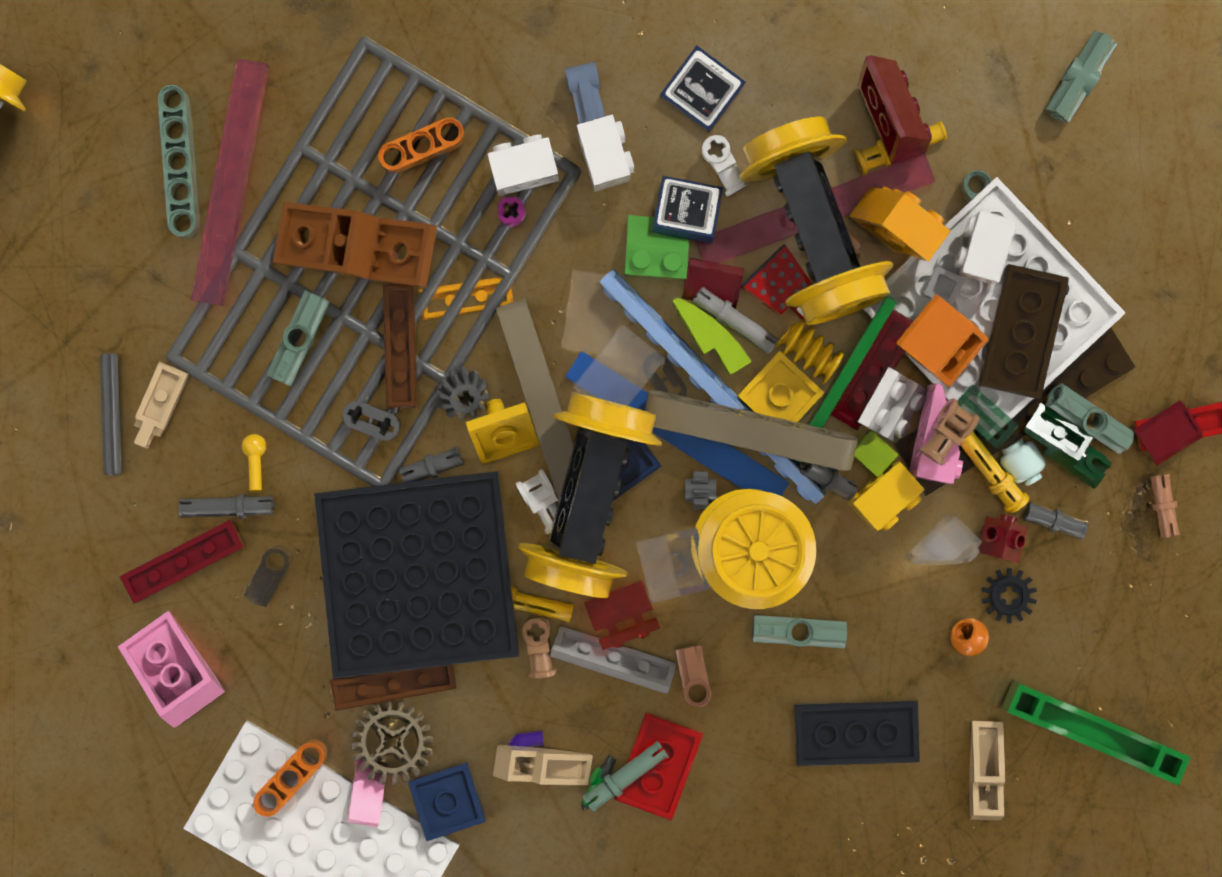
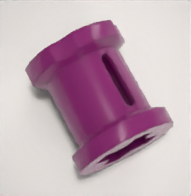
M505 197L499 202L497 214L504 225L515 227L523 222L526 212L524 204L517 197ZM507 205L511 208L517 205L518 217L509 216L505 218L506 211L504 208Z

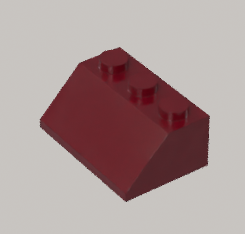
M873 55L866 56L857 86L891 165L926 154L932 140V134L928 124H923L921 120L918 100L915 96L911 97L905 71H900L896 60Z

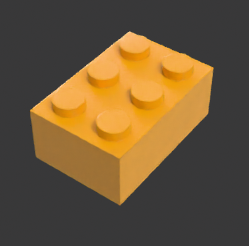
M870 186L849 216L893 252L928 262L951 232V230L943 225L945 219L933 210L927 212L920 206L922 201L909 191L903 193L896 188L892 191L885 186L882 189Z

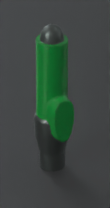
M608 755L604 763L594 770L589 780L591 785L585 795L605 781L604 777L606 775H611L617 761L616 758ZM595 797L589 803H586L585 800L582 799V810H588L590 808L589 805L593 803L597 799V797Z

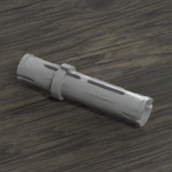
M702 286L695 295L696 298H693L692 304L709 313L718 323L722 322L762 349L766 354H769L775 347L774 343L778 342L779 338L772 335L731 307V302L728 300L722 301L706 290L705 287Z

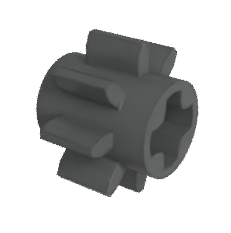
M693 471V479H685L684 501L692 502L693 510H705L708 502L712 503L716 499V479H708V472Z

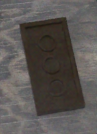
M1012 264L1006 265L979 386L1041 400L1069 277Z

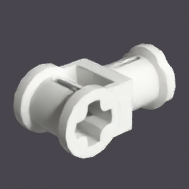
M713 135L707 138L702 146V155L711 164L715 173L722 181L726 189V197L749 185L750 182H742L740 179L741 172L730 152V145L727 139L721 135ZM711 142L724 146L721 151L722 157L718 158L715 154L711 156L708 154V151L711 149Z
M542 468L538 470V475L523 483L519 481L516 483V486L527 506L531 508L533 513H538L545 526L544 532L547 535L551 533L554 521H552L546 509L548 508L555 518L558 506L556 501H558V498ZM539 484H542V486L539 487L538 489H536V490H534V491H532V492H529V490H530L531 488H533V487H535V486H537V485H539Z

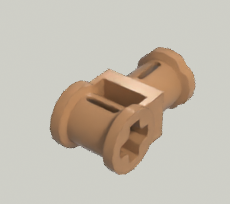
M955 398L950 399L941 409L936 422L932 426V429L936 432L927 445L921 446L919 451L932 461L943 466L945 463L944 458L952 446L961 445L963 440L975 429L980 417L976 414L971 415L960 407Z
M533 615L529 617L522 628V636L526 641L531 663L529 678H545L557 674L556 669L552 667L550 657L551 644L549 635L551 633V624L544 616ZM534 623H538L539 628H544L540 637H536L534 632H529Z

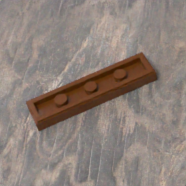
M383 284L386 408L418 407L415 287L402 284Z
M453 665L329 680L334 711L457 689Z

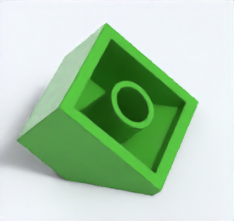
M628 215L624 277L685 281L687 279L689 239L652 232L655 217Z

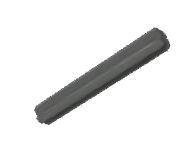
M106 353L100 355L103 472L105 475H119L122 472L118 356L114 353Z

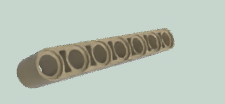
M524 298L496 307V311L559 500L574 445L566 422L552 417L554 413L562 412L526 299Z
M648 391L645 411L657 415L654 423L656 428L833 469L847 471L852 468L858 439L850 434L662 391Z

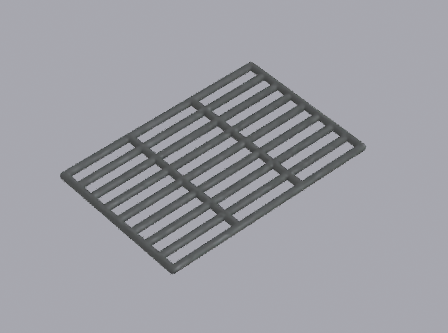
M364 36L358 41L166 355V360L368 485L380 486L391 484L399 468L403 465L439 406L438 401L440 398L436 395V389L443 387L440 384V378L449 379L450 369L454 370L456 374L459 373L496 313V307H499L581 174V169L578 165L552 150L556 167L564 171L566 175L509 267L493 257L512 227L500 222L483 251L474 247L467 241L498 192L493 176L457 235L441 226L442 222L498 132L514 141L511 145L512 147L524 144L523 139L530 136L372 39ZM368 51L381 59L382 63L324 155L309 145ZM394 67L409 78L352 171L337 163L336 160ZM419 83L435 92L412 132L430 125L445 100L461 108L456 120L461 123L463 129L471 116L487 124L486 129L430 219L414 209L449 152L429 161L404 203L388 194L400 173L394 174L387 171L378 187L362 178ZM451 126L443 139L446 141L455 140L459 135L458 128ZM418 139L414 143V150L418 146L421 139ZM400 152L391 166L397 165L401 161L402 155ZM303 156L317 164L318 167L296 203L309 205L330 172L345 181L331 203V208L343 209L356 188L371 197L363 213L375 216L382 204L397 213L394 218L395 220L427 223L437 226L435 237L448 244L449 248L427 282L426 288L422 290L415 302L416 324L460 252L476 262L421 353L417 356V381L423 373L438 382L381 477L365 468L381 442L380 439L369 436L358 456L353 461L338 452L352 428L346 425L344 420L328 445L312 436L368 343L372 342L385 350L384 335L376 331L384 319L383 297L366 324L350 315L371 280L358 278L340 308L332 303L329 304L325 314L333 318L276 413L260 404L274 381L273 378L267 376L273 359L249 397L233 388L290 294L292 293L301 299L306 290L324 299L339 275L326 271L314 292L298 283L306 268L293 266L286 276L271 267L278 232L261 260L245 251ZM536 187L518 192L516 197L522 201L524 206ZM518 206L509 207L504 217H518L516 211ZM240 261L253 269L254 272L196 365L182 357L181 354L236 264ZM487 268L502 277L446 371L443 372L429 362ZM266 277L279 285L280 288L222 381L207 371L261 282ZM344 325L359 334L306 423L300 429L287 421L286 418ZM296 330L291 335L293 346L296 345L304 331ZM385 352L355 401L368 404L385 376ZM358 406L357 410H350L349 415L353 417L352 423L356 424L362 414V407ZM386 408L385 411L396 416L401 408ZM387 418L385 422L378 421L376 425L382 429V435H385L390 427V418Z

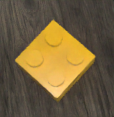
M893 461L880 476H875L852 499L846 502L871 530L887 531L899 520L896 515L901 510L907 509L909 511L922 500L920 494L925 489L900 461Z

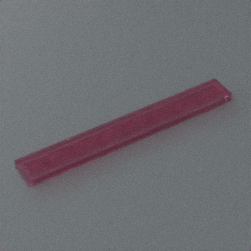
M237 58L191 300L194 302L224 306L269 71L267 63Z
M924 154L832 187L842 217L852 213L870 186L881 189L885 186L892 191L896 188L905 193L906 191L910 192L935 182V178ZM784 206L716 231L713 244L696 240L694 242L701 260L723 263L794 236L795 233H798V229L794 221H789Z

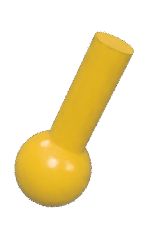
M250 434L242 441V451L248 457L250 492H261V456L266 451V442L262 436Z

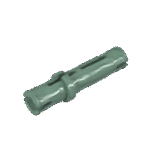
M655 741L653 745L620 768L616 773L611 776L609 774L604 777L605 781L586 795L584 794L582 797L586 803H589L598 796V799L589 805L591 810L595 812L615 795L617 797L622 795L624 788L632 784L662 760L668 758L669 756L665 750H662L653 757V754L662 748L660 743Z

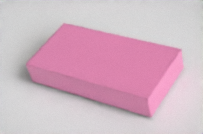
M359 760L355 764L347 822L378 827L385 784L381 785L379 783L381 774L376 773L373 780L368 779V775L372 771L369 767L364 772H360L358 769L364 761Z

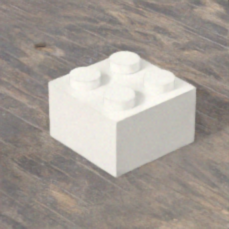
M612 114L578 124L577 135L594 192L630 182V173H634L633 169L635 168L630 151H623L622 144L625 143L626 137L621 121L615 122Z
M541 134L524 138V144L512 147L509 142L492 147L494 152L487 154L499 197L559 181L549 137L542 139Z
M981 210L975 217L971 216L968 218L963 234L964 237H968L967 245L959 249L955 262V267L960 268L958 275L992 285L999 283L1017 220Z

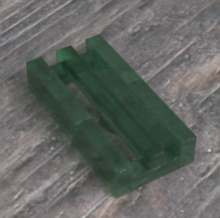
M973 384L957 400L960 407L964 403L1000 436L997 440L979 423L974 429L995 449H999L1019 427L1018 424ZM971 394L1009 428L1004 431L969 399Z

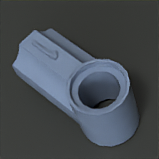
M595 62L565 68L570 95H573L579 124L604 117V109L599 94V89L601 88Z

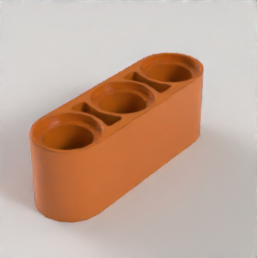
M449 117L439 120L383 145L378 154L379 162L389 173L403 172L461 146L465 139L463 126L455 118ZM448 126H454L459 130L458 137L453 141H446L442 138V132ZM425 138L430 141V148L427 152L417 153L414 151V143L418 139ZM393 150L399 151L402 155L401 161L394 166L386 164V155Z
M315 739L306 741L258 791L254 797L253 806L259 815L264 817L275 815L325 762L328 753L324 743ZM306 748H315L319 752L320 758L318 762L311 763L306 760L304 756ZM290 770L295 772L298 776V783L296 785L286 784L283 780L284 771ZM266 793L274 795L277 801L276 807L267 808L264 806L262 795Z

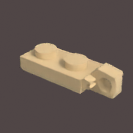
M158 363L135 416L136 422L134 426L140 428L134 444L148 449L154 435L161 437L187 382L188 373L165 363Z

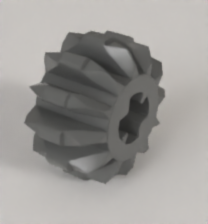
M462 366L459 374H456L454 370L450 369V378H440V384L443 387L436 389V395L440 398L438 401L439 407L446 409L447 416L451 418L457 414L459 420L463 421L466 413L475 418V409L485 410L486 406L482 400L489 399V393L485 390L487 382L484 378H479L480 375L476 370L468 374L467 369Z

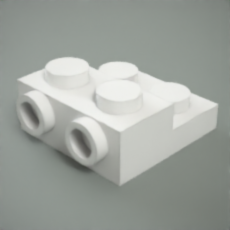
M888 367L858 422L897 443L899 439H902L907 434L910 428L909 421L914 412L919 411L923 406L926 398L924 395L926 389Z

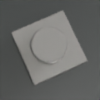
M936 266L923 295L933 298L937 294L952 306L965 279L942 267Z

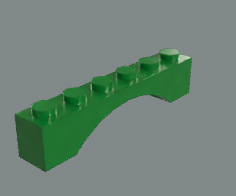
M1014 680L1001 709L1010 714L1073 739L1178 786L1191 759L1190 756Z

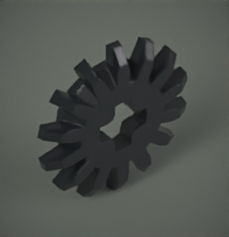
M1007 568V574L1004 577L1001 571L997 570V581H994L991 577L987 578V581L992 585L991 589L982 588V592L990 593V597L982 599V603L991 602L992 606L987 610V613L991 614L996 610L998 613L995 620L1000 622L1002 615H1006L1007 623H1012V616L1016 615L1020 622L1023 620L1021 615L1023 610L1029 615L1032 613V610L1027 607L1028 602L1033 604L1037 602L1036 599L1030 598V593L1037 592L1036 588L1028 589L1027 584L1033 580L1030 577L1024 581L1021 580L1023 574L1021 570L1018 571L1016 576H1012V568ZM1010 586L1012 587V592L1017 593L1018 596L1012 599V604L1008 605L1006 604V599L1001 598L1000 595L1006 592L1007 587Z

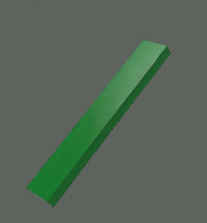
M891 296L884 299L811 421V426L825 427L899 301Z

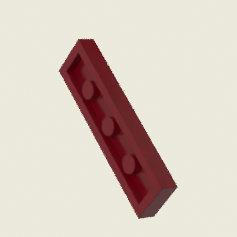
M896 310L892 311L833 411L832 416L855 430H859L862 424L858 420L888 367L895 370L905 353L896 342L913 323V320Z
M228 520L119 577L133 604L244 548L245 545L232 520Z

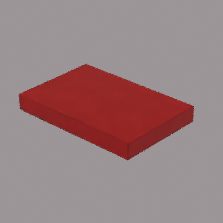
M645 712L627 764L653 745L655 741H658L662 748L655 752L653 757L662 750H665L669 757L662 760L632 784L624 788L622 795L619 797L615 795L614 800L672 821L704 733Z

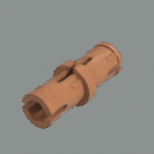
M1170 474L1149 477L1155 504H1152V509L1157 513L1160 538L1180 535L1175 508L1178 506L1177 501H1173L1169 479Z

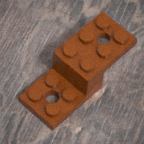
M283 202L273 263L329 271L352 278L426 288L437 226L427 223L380 218L355 210ZM307 229H309L310 237L309 240L304 244L302 239L303 234ZM406 245L407 254L404 259L400 260L399 250L402 246Z

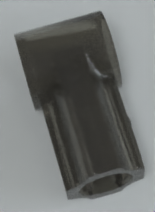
M275 545L263 554L258 568L243 593V596L249 601L265 608L268 606L285 573L293 562V555L287 547ZM272 553H279L283 556L285 563L282 568H276L271 565L270 555Z

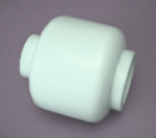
M1021 438L1001 450L1003 455L1000 458V465L1004 471L1013 475L1015 484L1024 482L1026 486H1029L1042 478L1040 471L1045 468L1046 462L1034 442H1024Z

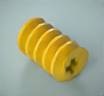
M801 319L788 328L775 345V348L786 344L784 355L787 356L795 351L796 354L793 362L797 363L805 359L803 369L806 371L814 366L813 377L817 378L824 374V385L841 364L844 351L839 350L832 354L835 344L830 342L823 347L825 336L819 335L813 339L815 328L810 327L803 331L805 321Z

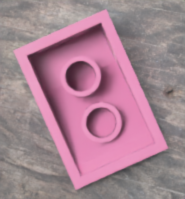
M935 383L927 385L926 398L921 411L909 472L915 478L943 484H954V479L960 478L963 461L959 460L960 451L958 445H953L944 458L945 463L943 466L932 461L919 451L921 446L927 445L936 432L932 429V426L936 422L939 412L947 403L943 385Z
M169 611L118 646L159 716L174 728L225 692L209 665Z

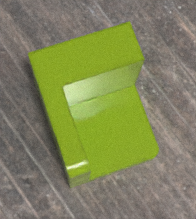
M868 430L857 442L854 459L860 461L875 476H880L899 454L873 430Z

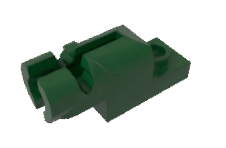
M1043 404L1036 408L1023 429V432L1046 446L1043 455L1063 467L1073 476H1079L1080 481L1093 489L1099 485L1106 475L1104 472L1112 465L1103 453L1089 445L1093 439L1091 435Z

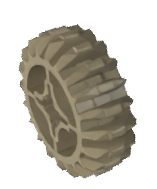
M387 701L385 703L386 711L383 712L379 704H374L373 709L376 715L373 716L368 710H365L363 716L367 722L365 723L359 719L355 722V725L362 729V731H351L350 734L352 738L359 739V742L349 745L350 750H360V753L352 757L353 762L363 759L364 763L358 770L364 772L369 767L372 770L368 775L369 780H373L376 773L381 774L379 780L381 785L385 784L387 776H391L393 786L398 784L397 775H401L405 783L409 782V770L415 776H418L421 772L416 764L418 763L424 767L428 765V761L421 757L422 754L432 755L433 750L424 747V744L432 743L434 738L432 736H423V733L428 732L431 726L429 724L422 727L419 726V723L422 722L425 716L420 714L416 719L412 718L411 715L415 711L413 706L408 709L407 714L402 712L403 702H399L397 709L392 710L391 701ZM398 719L405 722L406 725L393 731L389 730L379 721ZM372 727L380 740V746L369 755L366 748V735ZM412 731L417 740V749L413 759L407 754L408 752L403 745L404 739ZM404 733L396 744L400 746L398 750L391 747L379 753L387 742L383 740L385 736L393 739ZM390 755L401 761L404 766L387 768L376 762Z

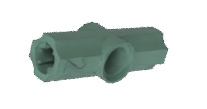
M1096 30L1092 33L1079 56L1075 57L1060 80L1062 81L1061 85L1047 104L1048 106L1045 111L1050 116L1066 124L1070 122L1084 97H1087L1096 86L1102 75V68L1115 50L1117 43L1113 38Z
M306 290L304 291L289 326L283 332V340L268 370L267 376L289 386L293 385L304 358L313 345L314 336L330 301ZM296 330H302L306 334V341L300 347H295L291 343V335Z
M1063 383L1054 387L1047 396L1046 406L1116 453L1121 454L1123 451L1128 450L1133 443L1135 432ZM1094 413L1093 421L1087 425V418L1090 414Z
M754 615L752 642L789 644L799 647L845 648L847 621ZM799 623L805 624L808 631L805 638L801 640L794 639L791 634L794 625Z

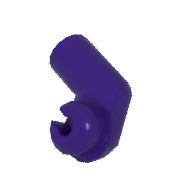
M542 731L516 734L507 746H544Z

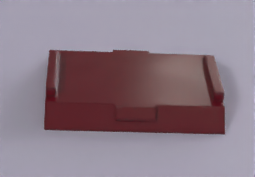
M690 258L682 299L692 301L703 286L722 301L728 300L731 302V307L736 309L744 268Z
M1180 400L1133 429L1156 467L1203 437L1200 427Z

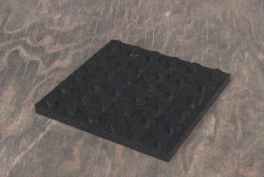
M498 471L314 493L333 679L520 657Z

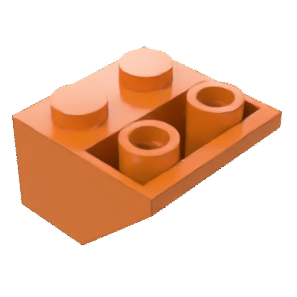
M936 294L909 328L905 330L896 344L927 372L950 388L989 338L976 325Z

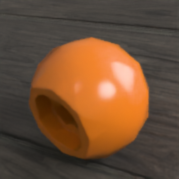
M964 618L952 627L950 639L956 652L963 656L974 657L981 654L987 648L989 633L986 625L975 618Z

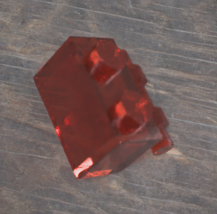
M641 578L610 590L608 598L591 597L584 600V605L594 631L596 632L606 627L608 629L609 635L598 639L602 651L611 647L615 649L623 647L624 642L637 637H641V639L650 636V632L660 629L656 617L647 621L643 619L642 613L653 610ZM633 617L636 625L618 631L616 623Z

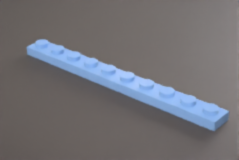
M615 269L610 271L600 281L604 286L602 289L606 296L612 301H618L625 308L624 313L636 324L639 322L647 330L645 334L648 339L657 346L661 345L668 352V359L676 367L680 368L682 366L690 375L688 378L691 383L699 390L704 389L711 396V403L753 412ZM758 451L763 456L768 455L776 463L774 465L776 470L784 478L789 477L797 485L796 489L804 499L808 501L811 499L816 504L825 496L827 491L821 489L817 482L800 473L801 463L794 459Z

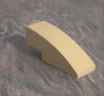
M972 721L969 766L970 820H1001L1004 817L1003 785L1005 784L1003 722Z
M497 745L493 776L505 781L534 782L540 785H588L593 755L556 749Z

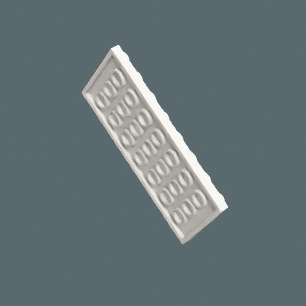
M248 720L243 725L183 828L266 877H441L460 843L446 835L426 842L420 821L384 799L382 801L378 827L347 822L353 781L324 764L275 815L270 817L259 815L253 806L255 795L298 749ZM304 753L307 761L311 763L318 762ZM287 770L283 773V780L288 785H296L298 783V776L295 772ZM270 793L262 795L264 806L267 808L276 807L277 801L274 795Z

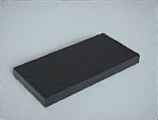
M918 700L794 704L796 766L920 762Z

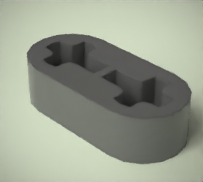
M354 401L346 405L343 410V420L347 426L377 439L392 440L400 432V422L396 416L366 403ZM358 406L362 407V414L371 417L369 423L363 420H358L356 424L352 423L353 417L349 415L350 410H357ZM387 418H390V425L394 427V431L387 432L385 436L382 435V429L373 425L375 419L385 422Z

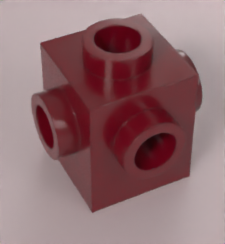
M1000 514L999 519L986 516L984 526L981 529V538L977 552L1019 563L1022 550L1026 544L1028 527L1018 525V518L1005 514Z

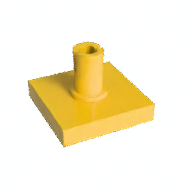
M492 399L485 405L488 415L466 422L469 435L482 465L540 446L525 402L505 409L501 399Z

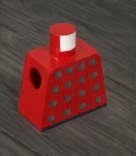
M783 244L741 285V288L772 312L781 316L789 308L785 301L795 293L813 284L788 247ZM790 307L800 319H805L800 307Z

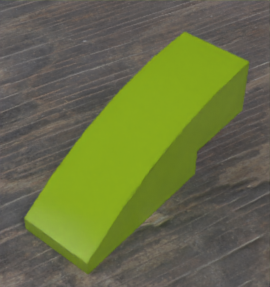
M680 298L672 301L702 355L714 349L728 375L733 374L752 362L735 338L713 317Z

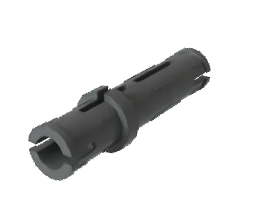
M238 494L237 497L180 498L178 505L180 518L238 516L239 519H245L246 516L253 515L272 516L274 515L273 496L246 497L245 494Z

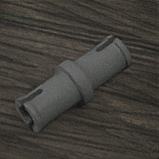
M458 446L434 456L431 454L425 455V459L400 467L399 470L400 474H403V482L419 481L430 476L436 478L443 471L464 465Z
M802 461L799 468L801 470L800 473L817 482L821 489L825 491L831 490L845 500H850L855 496L858 489L856 487L857 484L840 475L837 469Z
M1030 502L1024 511L1023 521L1047 527L1048 531L1052 533L1059 531L1082 540L1088 530V521L1065 515L1063 510L1057 508L1053 511Z

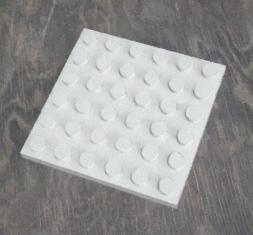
M996 177L945 225L951 232L929 262L911 257L886 280L890 291L889 296L899 301L894 310L914 321L923 311L924 307L932 300V298L923 295V292L936 266L958 275L960 268L955 267V262L959 249L967 245L968 237H964L963 234L968 218L971 216L975 217L981 210L1017 220L1000 282L992 285L960 276L965 281L952 307L976 325L990 339L1007 264L1069 277L1044 384L1045 388L1115 324L1125 312L1000 179ZM884 300L863 310L873 319ZM989 340L950 388L927 372L905 352L904 354L933 384L943 385L945 397L948 400L955 398L960 407L971 415L976 414L980 417L975 429L986 441L993 437L1034 399L979 386Z

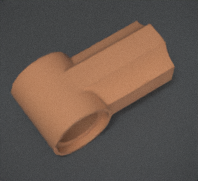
M702 645L675 649L685 701L693 707L705 706L710 701L711 689ZM695 684L703 685L706 690L705 697L700 701H693L688 695L690 687Z

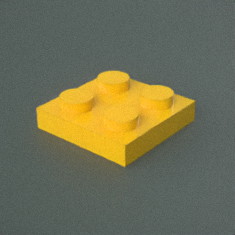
M778 351L737 397L754 413L798 422L824 392L781 351Z

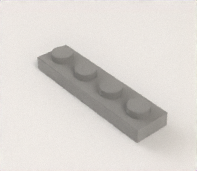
M563 626L558 628L550 657L665 694L669 692L677 664Z

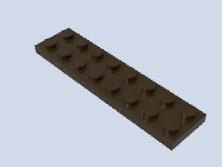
M1110 327L1043 389L1041 400L1032 399L988 441L976 429L973 430L974 434L991 455H994L1026 435L1023 429L1040 404L1046 406L1047 396L1060 383L1086 398L1134 369L1135 365ZM918 428L902 439H899L897 443H893L908 470ZM960 445L958 446L960 451L959 460L963 461L961 472L963 474L973 468L975 464ZM975 450L979 457L984 461L980 453L977 450ZM915 478L925 489L922 492L924 496L945 485L939 482Z

